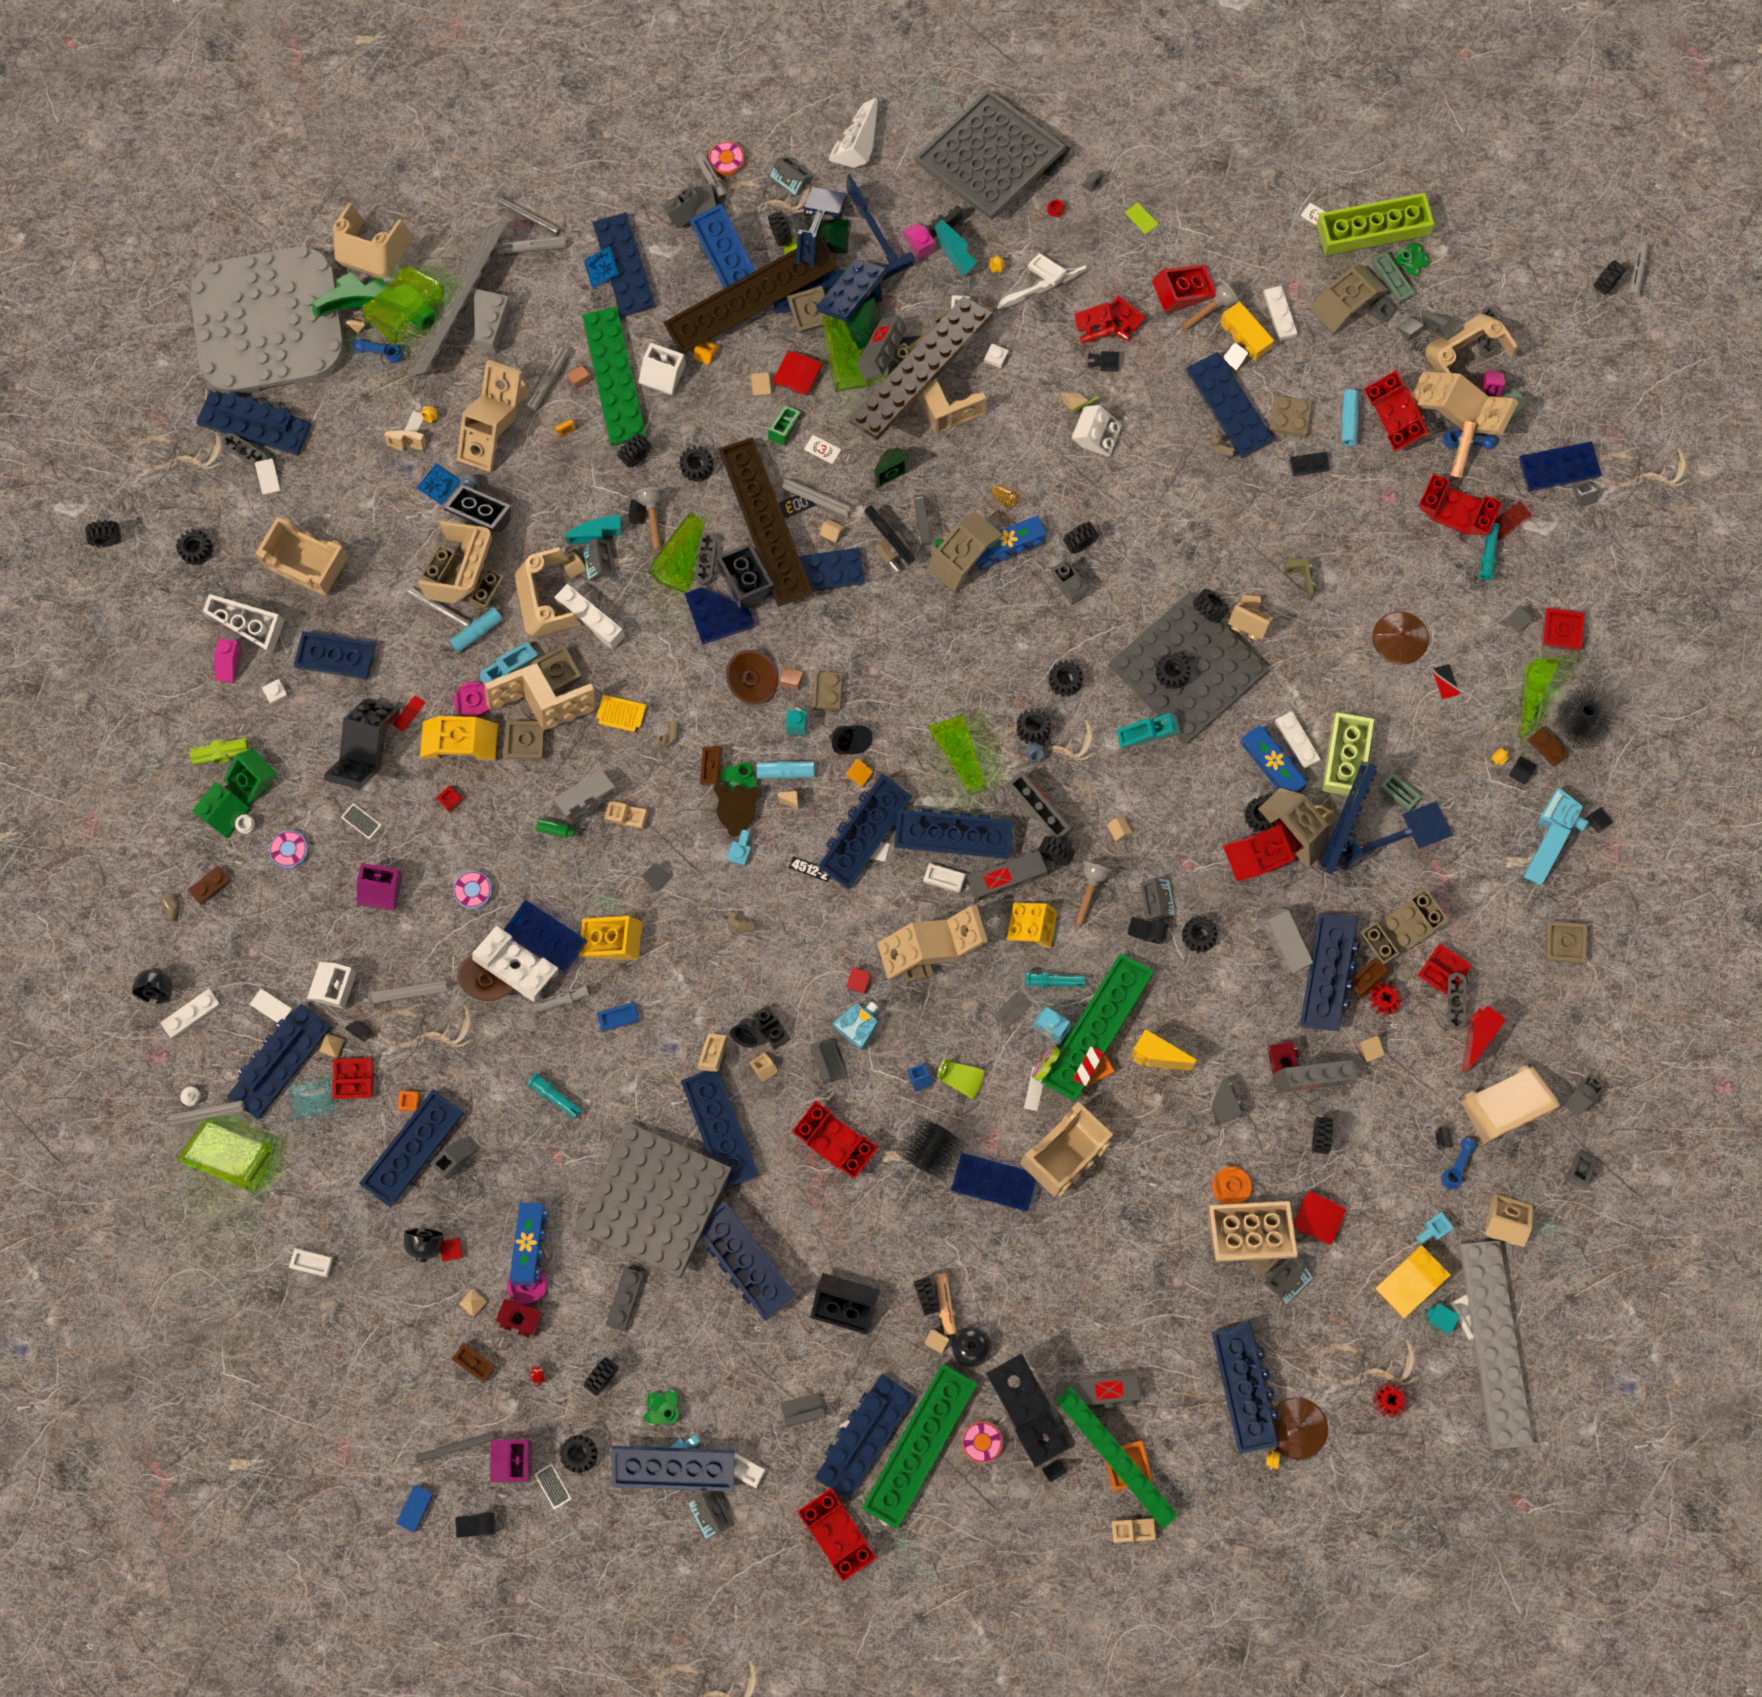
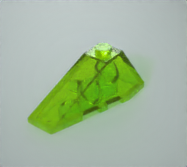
M692 512L685 517L654 558L647 571L659 584L683 593L687 591L694 577L693 565L694 562H697L696 549L703 530V523Z
M1534 658L1531 664L1527 663L1523 674L1526 675L1522 686L1519 738L1522 739L1536 713V707L1539 706L1544 696L1543 692L1550 684L1560 661Z

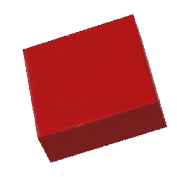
M450 785L436 797L448 812H451L463 801V798Z
M460 1238L443 1241L441 1249L443 1262L463 1258Z

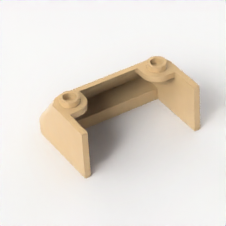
M349 203L333 227L335 260L342 266L381 279L388 277L415 237L400 219H398L390 233H377L372 241L356 237L365 220L354 206Z
M1481 314L1464 323V330L1449 340L1440 337L1428 344L1425 352L1426 358L1437 373H1451L1447 367L1455 362V351L1484 334L1492 339L1497 338L1511 359L1515 358L1518 346L1500 321Z
M440 521V527L447 540L463 542L461 549L465 556L455 585L420 580L418 584L428 600L457 603L475 589L492 541V535L486 527Z
M560 547L530 555L515 572L516 587L525 631L534 638L582 625L573 612L555 617V612L550 606L540 605L534 574L540 572L544 567L569 561L567 555Z

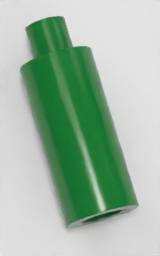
M539 818L536 826V831L562 838H567V836L574 837L576 830L570 829V825Z

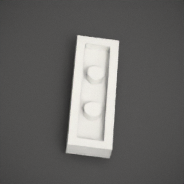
M1282 286L1264 290L1263 294L1278 340L1296 337L1297 331Z
M1292 711L1275 720L1277 727L1303 770L1320 761L1318 754Z
M207 989L160 1022L169 1037L174 1039L220 1007L221 1004L212 991Z

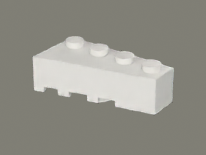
M211 594L208 595L203 610L211 618L271 654L274 653L285 621L280 615Z

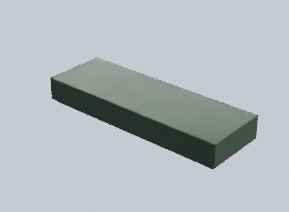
M1387 251L1371 259L1372 265L1398 304L1415 296V292Z

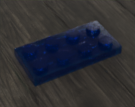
M1592 441L1520 455L1518 458L1528 492L1596 479L1602 475Z
M526 899L503 929L513 939L540 957L545 958L564 973L567 972L588 943L585 938Z
M960 1154L951 1192L1028 1212L1036 1179L1028 1171L969 1154Z

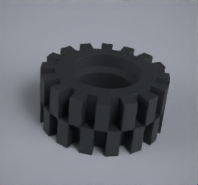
M779 211L769 215V225L777 245L780 247L793 242L791 230L783 212Z
M1613 260L1597 278L1593 287L1602 294L1607 295L1624 275L1627 268Z
M638 433L633 435L632 438L630 437L627 442H624V446L620 447L621 450L618 451L617 456L628 468H633L640 461L642 462L644 457L648 456L647 454L650 453L652 444L642 434Z
M693 446L692 450L690 447L686 448L687 452H682L683 456H680L679 461L683 476L685 478L688 477L690 481L694 479V482H697V479H700V482L704 481L703 477L707 479L709 477L708 474H712L714 467L710 452L706 448L703 450L702 446H699L698 449H696V446ZM696 458L704 462L703 466L699 469H692L689 466L691 460Z
M97 520V522L93 521L85 527L87 542L93 547L95 545L96 547L112 546V544L116 545L118 544L117 542L121 541L120 526L116 521Z
M1085 522L1083 525L1080 524L1077 528L1069 531L1064 536L1063 542L1070 553L1075 554L1081 552L1082 549H1086L1087 546H1091V543H1094L1099 538V534L1091 522Z
M191 529V533L188 530L185 531L186 535L181 534L182 539H177L179 543L176 544L178 554L188 564L195 565L196 562L198 565H201L200 561L205 563V558H210L209 553L213 552V545L204 532L198 529L197 532L195 529ZM200 542L201 548L197 552L190 553L188 551L191 543Z
M1205 588L1193 601L1196 611H1199V614L1203 615L1205 619L1208 618L1210 622L1219 623L1229 612V607H1227L1228 604L1225 603V600L1221 599V596L1219 594L1216 595V592L1211 591V589L1207 590Z
M1170 652L1167 656L1164 654L1162 659H1159L1155 673L1157 681H1161L1160 684L1162 686L1165 684V688L1169 689V686L1172 689H1175L1177 686L1181 688L1182 684L1185 685L1189 679L1191 665L1188 663L1187 658H1183L1184 655L1180 654L1178 656L1177 652L1171 655ZM1169 665H1177L1180 668V674L1176 677H1171L1166 673V668Z
M1064 660V663L1059 661L1058 665H1053V669L1051 668L1049 674V685H1051L1052 691L1055 690V694L1058 695L1060 693L1062 697L1064 695L1070 697L1072 693L1075 695L1077 690L1081 689L1083 671L1079 669V665H1074L1073 661L1068 663V660ZM1064 672L1070 673L1073 676L1072 683L1068 685L1062 684L1059 681V675Z
M1030 709V712L1025 710L1024 714L1021 713L1017 719V736H1020L1021 741L1025 739L1026 744L1028 742H1031V744L1034 742L1041 744V741L1044 743L1046 738H1049L1051 732L1049 715L1046 716L1044 711L1040 713V709H1037L1036 712H1034V709ZM1035 723L1040 725L1041 729L1033 731L1028 729L1027 725Z
M1259 796L1258 799L1256 797L1253 798L1245 810V822L1249 824L1248 827L1250 829L1254 828L1253 831L1255 832L1257 830L1262 832L1275 826L1274 822L1270 824L1268 820L1260 821L1255 816V811L1268 800V796H1265V798Z
M1045 836L1038 848L1040 854L1046 859L1048 858L1049 861L1065 867L1069 866L1076 853L1070 845L1051 836Z
M1200 916L1190 918L1183 928L1182 941L1185 942L1186 948L1189 947L1192 952L1195 950L1196 953H1200V951L1204 953L1208 949L1210 950L1217 940L1218 929L1216 930V924L1212 923L1213 920L1206 919V916H1203V918ZM1200 927L1206 930L1207 938L1204 941H1197L1193 938L1192 932L1195 928Z
M1316 1117L1312 1137L1313 1153H1330L1334 1128L1333 1119Z
M929 1276L914 1281L924 1316L939 1312V1305Z
M604 1357L588 1375L589 1377L586 1378L583 1386L595 1396L599 1395L616 1375L619 1366L609 1358Z
M582 1435L571 1436L561 1445V1452H559V1456H561L560 1461L569 1471L583 1473L595 1465V1460L598 1458V1450L590 1438ZM576 1446H582L586 1450V1457L581 1462H575L571 1457V1451Z

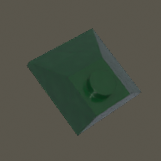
M822 219L817 237L819 235L823 237L831 253H848V219Z
M875 298L863 302L851 319L845 322L852 345L858 350L867 346L879 321L882 319Z
M900 448L888 449L881 455L874 469L876 489L909 472L908 456Z

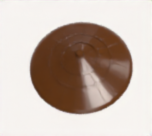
M1397 611L1386 614L1376 623L1373 630L1372 639L1376 651L1382 658L1394 664L1413 663L1420 659L1428 648V630L1424 623L1411 613Z
M743 650L736 653L727 665V684L731 692L739 700L756 705L768 701L775 694L778 686V674L773 662L765 654L756 650Z
M472 955L466 958L458 968L457 980L461 989L477 1000H499L508 995L513 987L473 961Z
M1292 1397L1279 1402L1274 1407L1277 1408L1279 1413V1420L1276 1421L1277 1425L1275 1427L1280 1446L1274 1448L1280 1454L1290 1459L1302 1460L1314 1456L1323 1448L1328 1436V1423L1319 1406L1308 1399Z

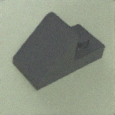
M1578 1151L1564 1180L1579 1188H1587L1596 1160Z

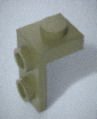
M1295 557L1288 559L1283 566L1284 575L1303 572L1307 600L1312 599L1313 593H1316L1315 582L1311 581L1313 568L1308 563V558L1298 559Z

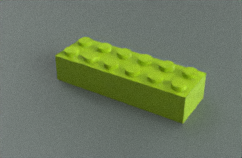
M1425 193L1319 213L1317 228L1325 256L1429 236L1434 227V221Z

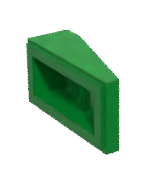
M785 405L769 428L768 439L780 445H785L801 412Z

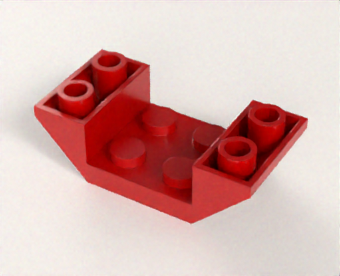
M1397 370L1364 388L1371 405L1375 407L1388 433L1387 438L1394 452L1401 450L1428 434L1425 420Z
M1433 473L1418 507L1432 521L1466 535H1488L1503 502L1487 495L1484 496L1483 500H1479L1448 487L1450 480Z
M1282 820L1274 822L1275 826L1246 839L1238 838L1222 845L1236 881L1260 876L1298 858L1295 853L1303 845Z
M816 1100L791 1131L810 1149L854 1180L879 1148L833 1116L831 1111Z
M831 1488L797 1511L842 1582L877 1559L860 1530Z

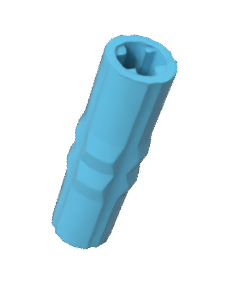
M1354 389L1345 390L1343 394L1341 443L1344 446H1355L1357 444L1359 391Z
M493 607L451 638L449 643L459 653L472 642L485 635L503 619Z
M814 761L757 763L758 779L815 777Z

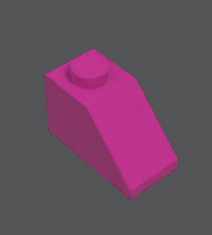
M916 223L902 230V234L919 260L935 253V242L925 227Z
M1495 370L1485 371L1481 378L1480 390L1488 397H1499L1505 386L1504 374L1498 373Z
M218 638L214 654L216 681L234 683L242 653V647L237 641Z

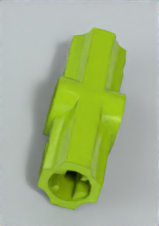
M246 738L232 741L216 740L208 746L190 749L189 754L193 766L211 762L221 764L228 762L231 758H235L238 753L250 750Z

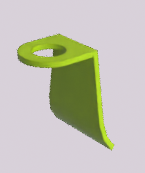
M945 1058L939 1067L938 1078L940 1081L973 1099L982 1086L985 1071L953 1063Z

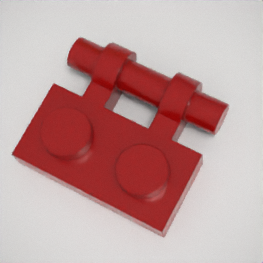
M1119 296L1110 304L1113 319L1118 320L1122 325L1119 327L1112 321L1107 323L1108 327L1114 325L1116 328L1115 336L1127 341L1130 335L1126 330L1130 329L1132 332H1135L1146 320V316Z
M1108 302L1074 314L1078 331H1086V335L1080 336L1081 343H1090L1095 341L1096 338L1102 336L1105 338L1110 336L1111 333L1116 332L1114 325L1108 327L1107 324L1114 321L1110 303ZM1101 325L1100 330L1093 332L1092 328Z

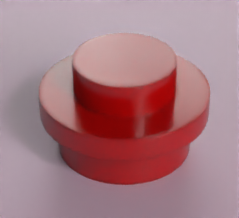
M1058 199L1050 201L1047 205V213L1052 217H1060L1065 211L1064 204Z
M531 1367L532 1372H529L532 1383H537L538 1386L542 1385L541 1383L546 1380L541 1367Z

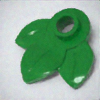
M1410 243L1406 248H1401L1396 253L1395 260L1397 264L1404 266L1405 271L1413 276L1419 275V268L1430 264L1429 257L1421 252L1422 245L1419 243Z
M741 762L736 767L729 766L721 773L720 780L729 783V792H733L735 785H741L746 790L757 785L753 777V766L748 762ZM743 769L748 770L746 775L741 774Z
M668 1389L664 1396L659 1393H650L647 1397L650 1410L643 1416L644 1420L654 1426L662 1423L666 1425L676 1423L680 1416L679 1409L677 1408L679 1401L677 1394L672 1389ZM668 1411L672 1412L670 1417H666Z

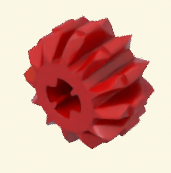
M1387 982L1383 984V988L1377 984L1375 986L1376 990L1372 989L1370 991L1372 996L1368 998V1001L1374 1002L1370 1008L1374 1009L1377 1007L1376 1014L1383 1011L1384 1016L1388 1015V1011L1392 1015L1395 1014V1009L1399 1010L1401 1008L1399 1003L1403 1001V998L1398 997L1401 991H1394L1395 985L1388 988ZM1388 997L1389 1001H1382V998Z
M1391 1382L1387 1383V1389L1384 1385H1380L1381 1392H1374L1379 1398L1373 1399V1403L1380 1404L1375 1408L1376 1411L1383 1409L1381 1414L1383 1417L1388 1412L1390 1418H1394L1395 1413L1401 1416L1402 1412L1400 1409H1407V1406L1402 1404V1402L1409 1401L1408 1398H1402L1401 1396L1406 1391L1398 1392L1400 1385L1396 1384L1393 1388ZM1388 1395H1389V1397H1392V1396H1393L1394 1399H1395V1400L1393 1401V1404H1394L1393 1406H1392V1403H1391V1404H1388V1403H1387V1400L1389 1399V1398H1388Z

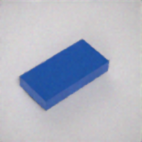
M635 1002L597 1012L602 1032L640 1022Z
M414 1485L396 1524L416 1532L433 1493Z

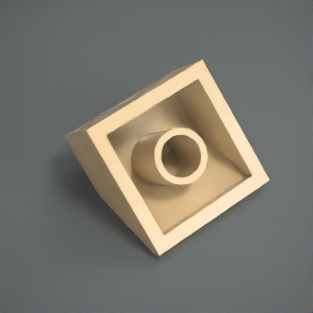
M1239 602L1235 605L1228 624L1232 625L1231 629L1240 633L1242 631L1249 633L1248 637L1258 641L1259 639H1264L1274 617Z
M1494 1193L1485 1224V1235L1493 1239L1509 1242L1512 1245L1525 1247L1532 1230L1533 1205Z

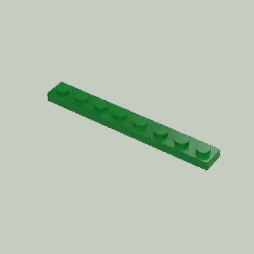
M1071 1387L1055 1399L1162 1529L1179 1516Z

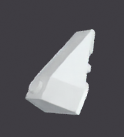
M876 98L863 103L852 119L854 124L844 131L845 137L841 143L838 141L829 156L830 161L852 168L860 165L863 166L869 162V157L873 150L878 105Z

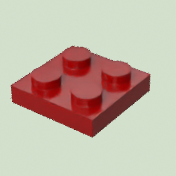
M1546 608L1542 646L1580 651L1585 613Z

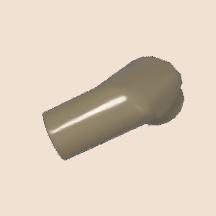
M1213 435L1210 445L1214 452L1218 455L1232 457L1234 448L1224 446L1221 442V436Z
M670 722L669 733L659 736L658 742L661 746L668 747L677 741L679 723Z
M164 894L160 897L159 901L168 909L166 920L175 922L178 903L172 895Z
M736 913L729 914V919H727L728 925L741 931L753 932L754 923L738 920L739 915Z

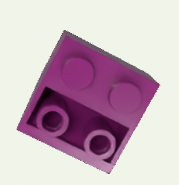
M361 863L357 878V905L395 911L403 878L401 871L397 868Z
M532 1440L491 1441L490 1483L531 1482Z

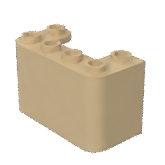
M279 517L276 518L255 553L262 565L270 571L324 596H327L348 560L347 552L343 550L339 542L335 540L332 542L318 541L307 532L304 534L299 532L294 526V522L290 519H281Z
M1079 1102L1071 1108L1072 1111L1065 1115L1062 1121L1038 1145L1036 1144L1033 1149L1031 1148L1024 1155L1020 1162V1165L1054 1197L1057 1195L1061 1197L1068 1190V1187L1081 1177L1080 1172L1084 1168L1088 1170L1095 1162L1093 1159L1097 1155L1101 1157L1112 1143L1110 1139L1113 1134Z

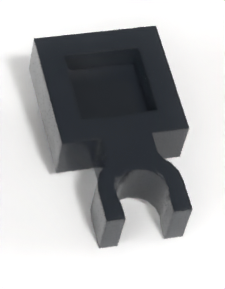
M1101 351V356L1088 354V359L1094 360V362H1088V368L1100 366V371H1119V352Z

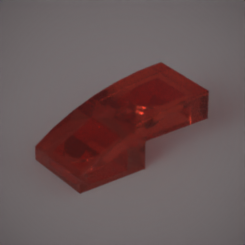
M1521 501L1495 519L1494 523L1500 525L1498 540L1513 532L1517 526L1532 516Z

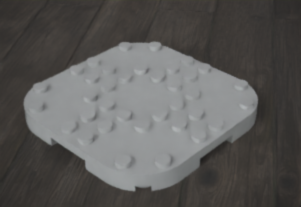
M292 247L220 260L211 263L199 272L191 287V306L199 367L211 387H214L223 394L235 392L239 395L260 392V388L293 382L295 385L313 383L323 380L334 373L333 370L338 364H341L345 353V341L339 310L329 312L319 318H316L312 311V302L316 298L322 297L331 289L337 288L334 272L328 260L321 253L307 247Z

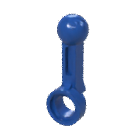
M357 339L354 342V349L358 353L367 351L384 354L391 363L400 362L404 356L403 349L396 344L381 345L367 342L365 339ZM394 349H397L396 353L393 356H390V353Z
M1450 429L1443 435L1445 446L1448 448L1459 446L1460 441L1458 439L1461 437L1462 431ZM1450 434L1456 436L1457 442L1451 440ZM1473 435L1472 440L1474 441L1471 443L1490 450L1496 446L1497 440L1493 435Z
M1465 1137L1461 1140V1151L1453 1168L1446 1170L1441 1175V1182L1445 1188L1454 1190L1461 1185L1463 1167L1470 1152H1473L1477 1146L1476 1141L1472 1137ZM1448 1174H1453L1457 1178V1182H1451Z

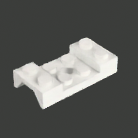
M498 926L490 932L472 953L473 961L533 1002L537 1000L541 990L549 980L558 975V967L545 958L540 959L512 940L511 935ZM518 962L521 966L518 969H512L510 964Z

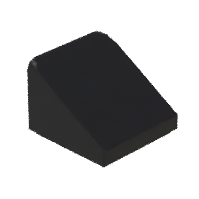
M634 499L630 500L628 514L630 522L633 524L645 523L646 507Z
M1520 756L1509 776L1522 784H1526L1537 765Z
M1601 807L1585 818L1597 833L1613 823Z
M355 1021L345 1028L346 1031L363 1042H366L372 1033V1029L360 1021Z
M1438 1127L1435 1130L1438 1149L1452 1148L1453 1142L1450 1129Z
M1059 1459L1042 1469L1050 1483L1067 1473L1066 1468Z

